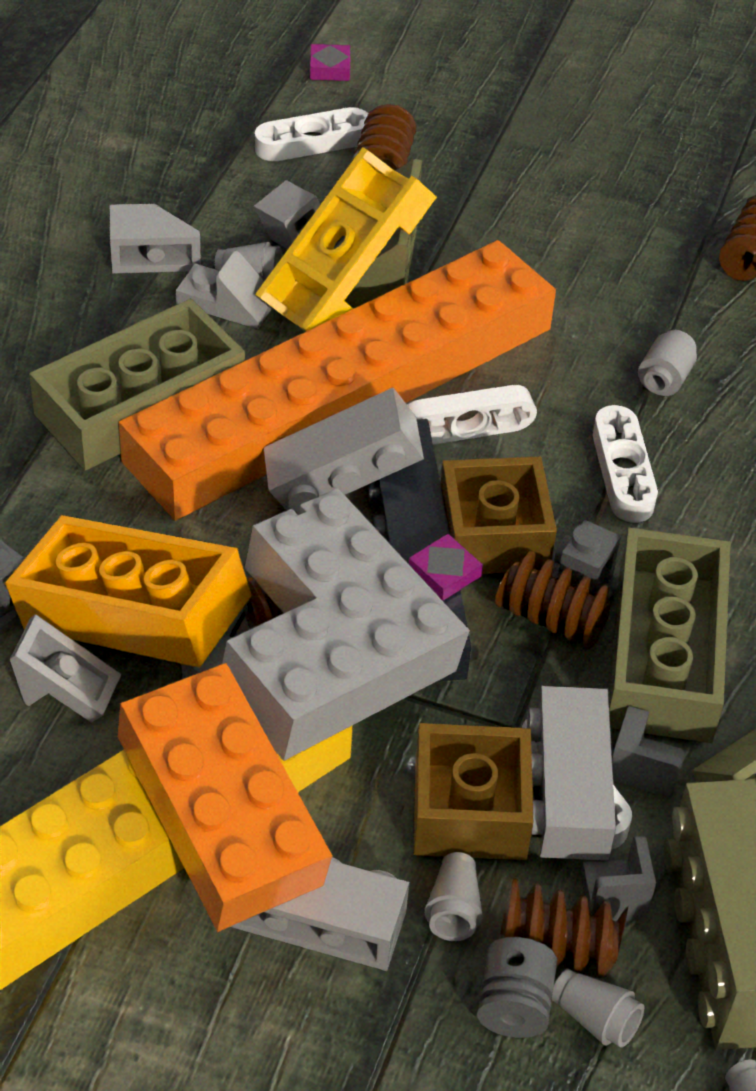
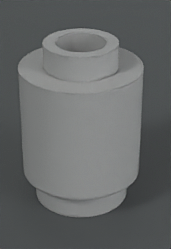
M671 330L656 338L638 368V377L646 389L661 396L673 395L679 391L697 359L696 344L693 338L680 330Z

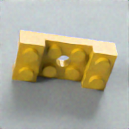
M362 147L255 295L305 332L352 310L353 308L344 300L357 285L397 228L410 235L437 197L417 178L411 175L408 179ZM342 236H345L343 243L334 249L336 242Z

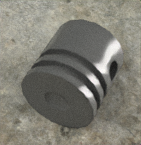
M521 937L502 938L493 941L488 946L477 1018L483 1026L500 1035L515 1038H530L541 1035L548 1029L557 957L550 948L535 940ZM515 957L524 960L520 966H512L508 962Z

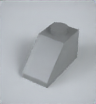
M156 204L110 205L112 273L190 271L194 264L201 265L200 231Z

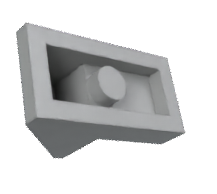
M236 250L232 252L220 271L194 264L176 289V304L191 298L207 314L255 329H259L272 307L255 295L264 283V280Z
M36 614L30 618L10 658L23 701L27 706L32 705L49 693L91 723L103 716L121 676L119 672Z

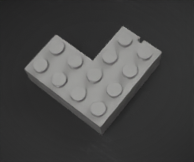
M338 488L301 504L298 515L293 509H290L253 525L245 569L284 614L227 640L222 664L227 663L271 745L283 761L456 672L470 630Z

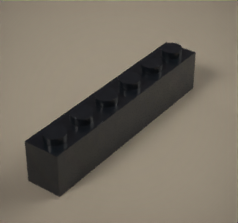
M416 419L424 459L366 485L368 507H377L378 513L372 515V525L408 564L411 556L443 536L450 535L428 419ZM461 590L443 600V602L468 628ZM469 634L456 672L438 681L465 680L468 678L471 654Z

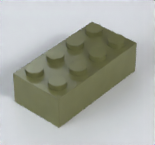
M190 298L30 372L34 415L86 471L121 454L118 421L244 362L245 351Z
M628 527L619 573L608 694L611 729L621 730L628 706H632L649 712L645 734L713 743L724 705L730 541Z
M755 779L686 783L680 807H674L672 811L673 833L671 838L664 840L663 856L667 872L675 873L678 888H676L674 895L677 919L680 923L686 922L690 938L687 939L686 943L688 968L691 974H698L702 991L699 992L698 996L700 1021L703 1028H711L716 1050L756 1047Z

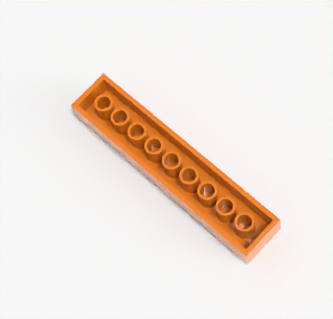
M496 240L118 421L121 462L172 519L176 521L266 475L264 447L390 388H394L404 402L407 403L550 330L556 288L501 241Z

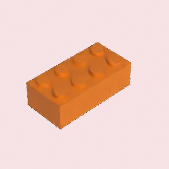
M227 663L120 703L118 739L217 932L324 886L333 855Z

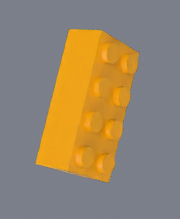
M63 515L60 516L5 582L24 629L30 618L36 614L72 640L199 668L252 596L237 548Z

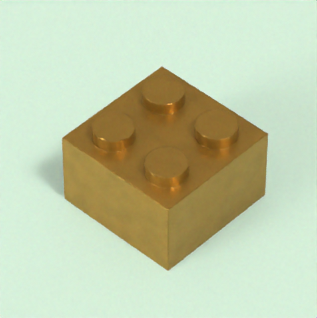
M541 456L444 460L442 462L440 485L450 536L483 564L482 574L506 573L516 561H521L529 551L536 553L534 568L537 570L548 559L552 560L557 530Z
M419 723L415 759L414 855L446 856L450 853L461 852L470 855L472 858L527 860L533 828L531 728Z

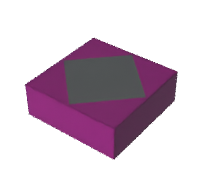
M311 44L310 79L350 80V45Z
M449 534L409 558V565L442 601L482 575L483 564Z

